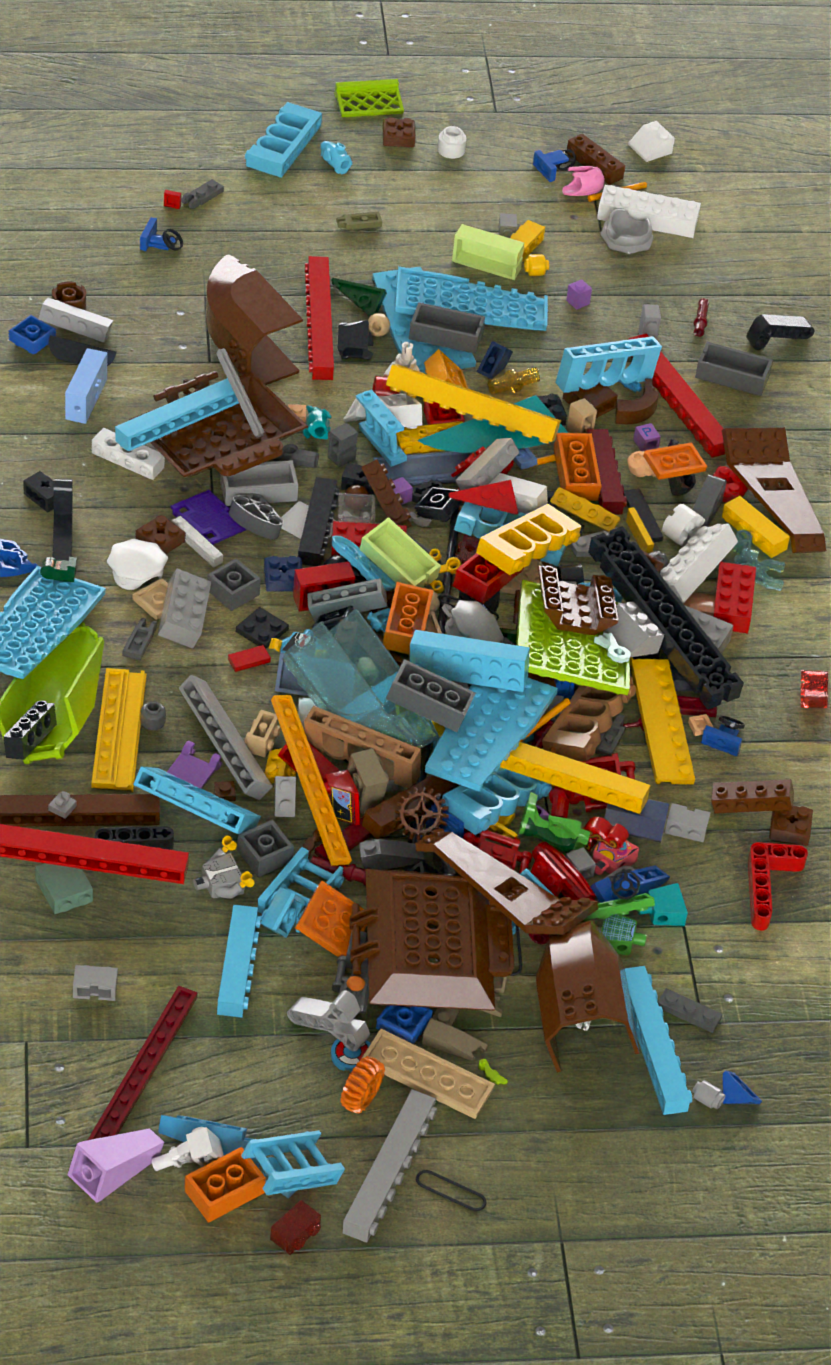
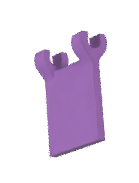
M187 741L181 754L167 772L202 789L212 774L222 766L220 761L222 757L214 753L209 763L193 756L195 753V749H193L195 743Z

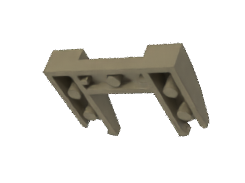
M495 994V1011H481L502 1017L503 1011L497 1005V1002H500V996ZM437 1008L423 1033V1045L470 1061L474 1060L472 1052L480 1049L483 1053L487 1050L488 1045L453 1027L461 1009Z

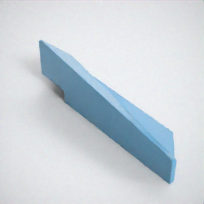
M161 1115L158 1130L160 1134L186 1142V1134L191 1133L195 1128L207 1127L220 1139L224 1155L240 1147L245 1150L247 1143L253 1140L245 1138L247 1128L178 1115L177 1117ZM256 1157L251 1158L255 1165L259 1168L260 1163L258 1162Z

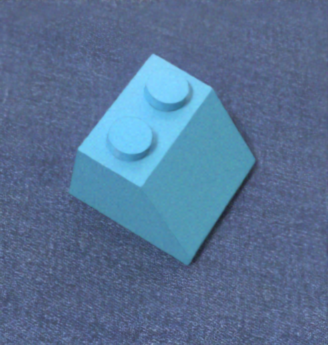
M280 887L278 891L273 893L271 904L263 912L260 924L287 938L306 901L295 893Z

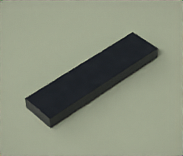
M640 488L624 490L623 496L627 498L628 508L634 507L653 543L663 541L664 536Z

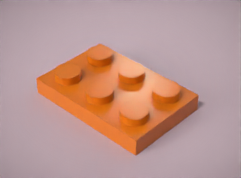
M692 442L645 450L643 454L658 480L705 472L707 469L706 463Z

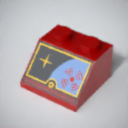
M344 770L325 774L324 786L337 820L360 825L359 792L349 771Z

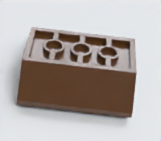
M539 565L538 572L544 612L558 630L595 636L618 624L619 619L611 577L593 575L588 587L583 584L576 585L565 581L559 582L557 568Z

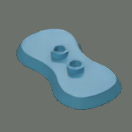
M342 536L332 537L333 548L346 558L352 566L356 567L368 581L381 578L386 591L396 587V583L361 552L357 545Z

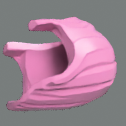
M569 167L568 171H574L572 174L574 178L569 185L563 187L562 192L567 196H585L598 193L604 187L603 173L598 167Z

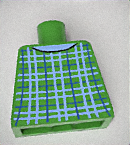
M618 914L610 915V918L604 919L601 931L618 954H631L632 944L645 947L647 934L635 932L636 920Z

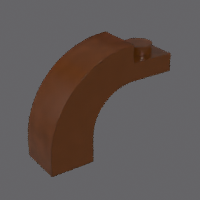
M645 379L643 396L635 400L617 399L615 424H637L649 419L655 413L659 391H655V387L652 386V379Z

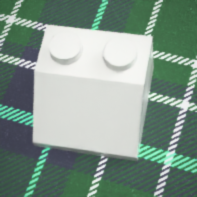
M657 121L643 125L628 142V145L648 162L672 154L675 138Z

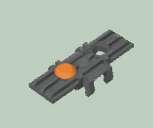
M351 931L347 956H339L337 958L338 968L335 982L332 984V990L339 994L343 990L352 993L361 1009L359 1013L366 1014L369 998L368 958H365L361 963V974L354 975L353 964L350 961V950L352 949ZM360 931V943L362 945L367 942V932ZM346 968L352 969L350 978L344 977Z

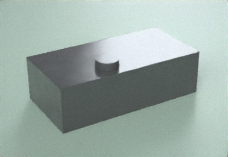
M404 659L386 699L458 732L476 693Z

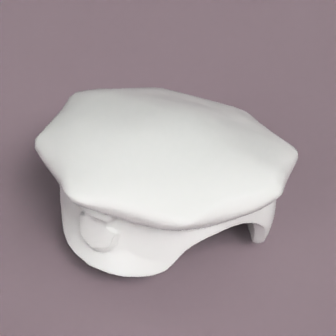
M130 539L112 546L107 563L113 570L114 580L117 585L127 590H135L153 577L158 576V579L162 578L168 556L156 543Z

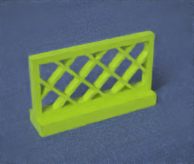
M398 79L336 82L334 94L338 101L341 117L404 114L398 88ZM385 98L390 102L388 104H385L381 101ZM369 99L374 103L370 105L366 103V101ZM354 100L359 104L357 106H354L351 104V102ZM392 104H395V105H397L399 108L394 109V108H392V107H390V106H391ZM380 105L383 109L378 110L375 107ZM347 106L350 109H352V111L344 112V108ZM361 106H364V107H366V108H368V109H367V110H361V109H359V108H360Z

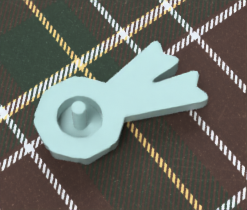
M603 633V635L595 637L594 643L608 649L607 656L612 661L619 663L629 661L631 652L625 647L619 646L612 633Z

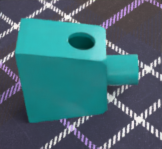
M678 883L648 891V894L654 897L655 906L648 907V910L637 911L639 915L649 914L654 925L685 926L688 912Z

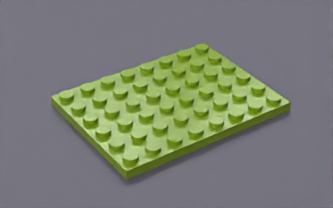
M522 579L516 645L530 647L528 672L538 674L541 677H550L559 681L576 683L580 686L593 687L597 690L628 695L630 690V658L628 662L623 663L612 661L607 656L608 649L594 643L595 637L603 635L604 631L593 636L558 630L544 612L540 583Z

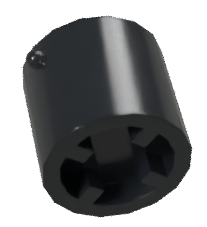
M560 564L557 567L559 581L576 582V585L584 583V573L581 564L563 566Z

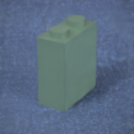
M46 863L35 866V880L54 914L66 912L93 902V888L82 869Z

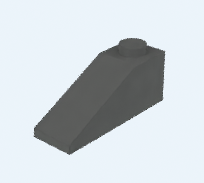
M384 839L359 843L364 869L386 870L418 864L420 861L425 862L424 851H416V844Z

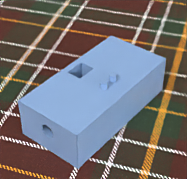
M86 349L65 392L66 420L87 423L107 381V352Z

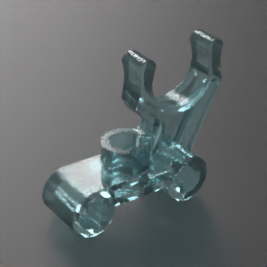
M746 530L737 531L736 538L738 543L732 549L739 555L734 557L732 563L756 567L755 581L765 588L781 591L784 581L769 577L766 571L775 570L782 573L786 564L772 559L759 562L757 560L759 550L751 548V533Z

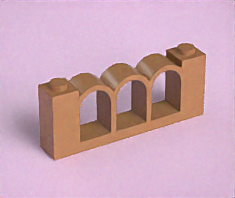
M630 677L628 695L597 690L585 685L580 686L570 699L571 704L563 709L543 738L544 750L550 752V748L554 747L557 749L556 754L579 762L589 760L601 742L600 733H604L611 728L613 724L612 717L618 715L624 708L623 703H628L631 697L634 696L636 687L633 683V678ZM581 714L590 715V716H595V717L583 716V715H581Z
M316 706L311 708L305 718L304 725L307 740L320 753L323 754L325 752L334 759H347L349 762L351 754L364 751L363 749L373 748L376 755L380 756L383 771L387 772L389 780H394L395 784L408 789L419 779L421 771L420 748Z

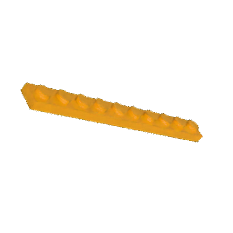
M274 695L271 702L331 866L349 865L352 861L292 696Z

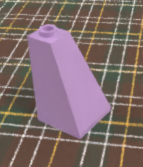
M144 1129L79 1142L76 1145L68 1176L97 1203L152 1163V1158L160 1156L164 1141L151 1129Z

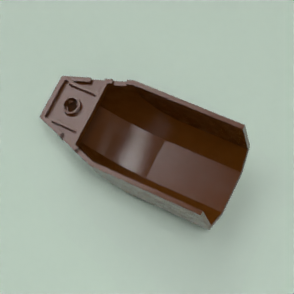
M229 254L226 255L212 270L207 284L206 325L213 342L219 349H226L232 364L240 374L243 375L252 371L265 385L298 374L300 370L267 335L301 323L303 319L256 269H249L247 264L242 265L240 260Z
M594 920L580 922L564 935L549 934L536 974V985L544 1039L557 1073L561 1072L556 1034L562 1027L595 1019L606 1018L625 1024L635 1054H640L623 962L620 955L604 936Z

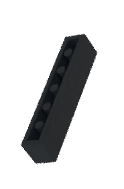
M320 477L315 479L298 549V557H301L302 565L316 567L325 558L326 549L323 548L328 546L329 537L326 536L331 533V524L329 523H333L334 512L332 510L336 511L337 500L335 498L338 499L340 494V488H337V480Z

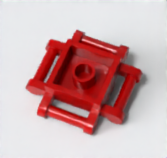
M612 753V756L594 757L586 761H580L621 775V771H625L628 778L635 780V763L633 761L619 762L618 753ZM575 793V799L569 802L575 805L580 801H584L586 813L592 812V810L607 809L608 803Z
M488 829L480 832L478 838L470 832L465 833L463 836L464 840L512 870L515 869L516 861L521 862L519 874L526 868L528 869L529 863L532 861V854L530 852L518 851L519 838L514 837L513 839L488 831ZM487 838L511 846V848L486 841L485 839Z

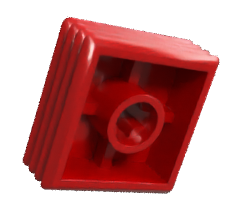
M434 401L433 404L424 402L423 411L428 425L465 422L464 416L457 413L454 408H442L439 406L440 403Z
M719 466L713 476L727 480L723 502L725 503L738 496L743 498L748 490L738 476L726 466Z

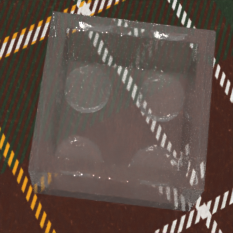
M339 493L337 521L375 524V495Z

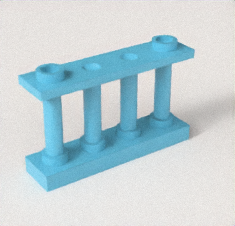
M372 389L356 395V399L362 404L366 412V421L358 423L361 432L391 467L407 461V455L397 445L396 433L404 430V426Z
M301 847L258 898V912L263 914L269 908L273 893L278 891L280 887L298 895L306 901L304 906H307L310 899L289 889L288 886L296 882L314 892L318 884L300 876L299 873L302 870H308L328 880L326 883L336 889L340 888L344 881V877H342L343 867L339 866L334 874L310 863L308 859L309 850ZM302 911V912L299 914V916L297 917V919H296V924H297L299 918L301 917L303 911Z
M319 1130L253 1139L247 1143L241 1155L243 1159L256 1157L266 1172L268 1180L262 1188L266 1195L337 1184L345 1170L341 1163L328 1164L315 1145L321 1135ZM308 1149L319 1166H310L300 1150ZM291 1152L302 1169H293L283 1153ZM274 1155L284 1171L276 1172L266 1156Z

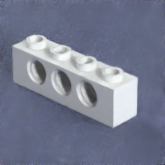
M103 428L92 439L93 454L153 480L164 469L165 457L160 452L144 445L128 452L115 441V432Z

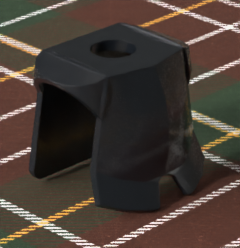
M364 320L354 323H340L338 326L337 348L341 358L347 359L352 357L370 360L373 352L368 350V346H373L374 342L369 331V322Z

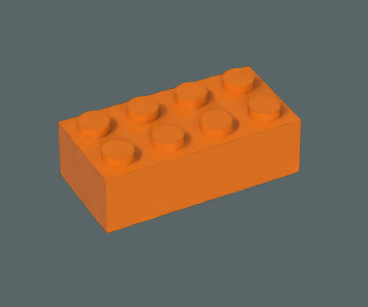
M557 433L553 448L560 488L580 498L584 497L588 501H598L602 485L592 433Z
M400 582L396 583L381 648L410 655V642L415 630L425 631L434 590Z

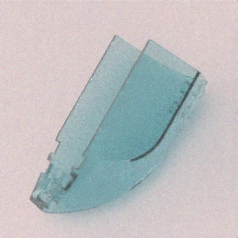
M357 608L330 631L323 622L318 623L285 652L282 660L285 662L287 669L293 673L298 684L306 691L318 708L417 748H422L440 738L431 720L386 699L400 667Z

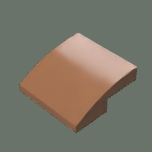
M693 592L683 605L713 616L715 595Z

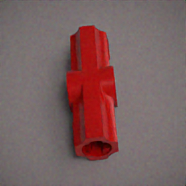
M558 786L550 790L551 816L567 819L569 802L575 799V792Z

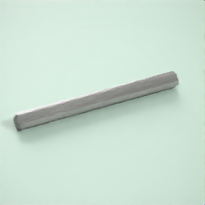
M219 349L216 355L255 437H261L264 430L226 349Z

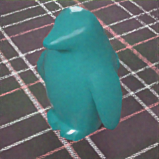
M308 405L306 407L308 410L306 417L308 428L303 430L304 436L307 439L311 435L314 438L328 439V432L331 430L329 426V418H332L331 414L326 409Z

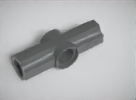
M287 444L283 447V454L272 459V461L293 460L294 467L300 465L316 468L319 453L299 450L298 446Z

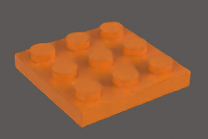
M321 881L294 928L335 956H347L352 931L350 929L351 905L354 902L324 881ZM365 924L360 931L364 932L367 924Z

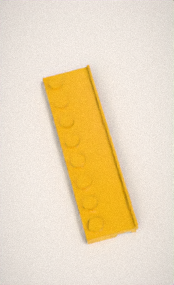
M630 657V668L636 687L638 705L656 784H660V782L694 784L695 775L669 660L633 659V657Z
M106 668L91 788L131 790V792H134L133 784L135 781L141 731L140 711L144 705L147 677L145 671L141 670V673H132L127 669Z

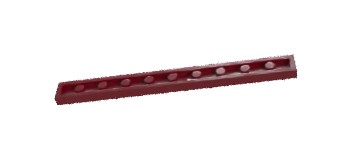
M178 985L88 1140L118 1135L195 1003L198 992Z

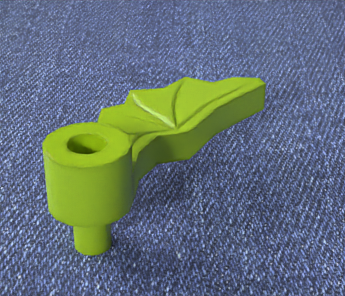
M486 1059L479 1061V1070H485V1077L490 1082H494L497 1085L508 1083L507 1079L489 1067Z

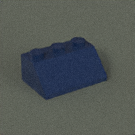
M648 799L640 814L608 804L604 819L608 820L613 826L616 823L623 825L628 830L629 836L661 843L669 804Z

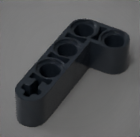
M762 314L754 319L746 338L755 350H762L766 347L771 337L808 339L813 336L815 330L805 317Z
M167 826L100 828L95 832L96 839L173 850L174 831Z

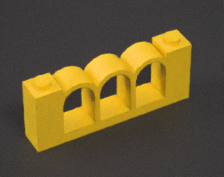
M546 504L480 537L476 553L507 574L512 575L517 571H521L523 567L529 566L532 558H544L548 551H557L563 545L568 546L577 542L580 537L581 525L551 505Z

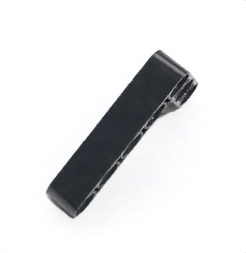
M54 479L52 558L69 561V557H72L73 479Z

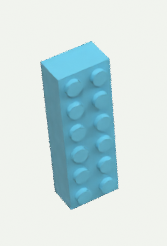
M415 630L410 642V662L449 681L524 692L528 680L530 647Z

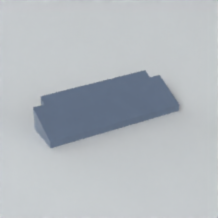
M439 451L406 454L407 461L392 467L383 457H373V461L378 459L380 465L384 463L388 471L385 474L387 479L392 478L394 481L403 477L411 486H417L429 481H438L440 483L456 482L455 480L462 472L452 477L451 474L456 471L454 467L462 461L464 462L465 458L472 453Z

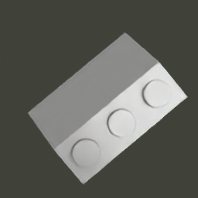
M636 603L617 604L618 624L604 630V632L607 634L612 633L617 644L631 652L630 657L658 653L664 638L662 631Z

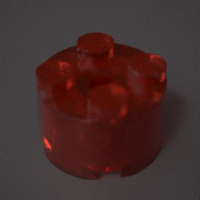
M801 670V681H804V683L801 682L800 695H804V697L800 698V708H827L828 671Z

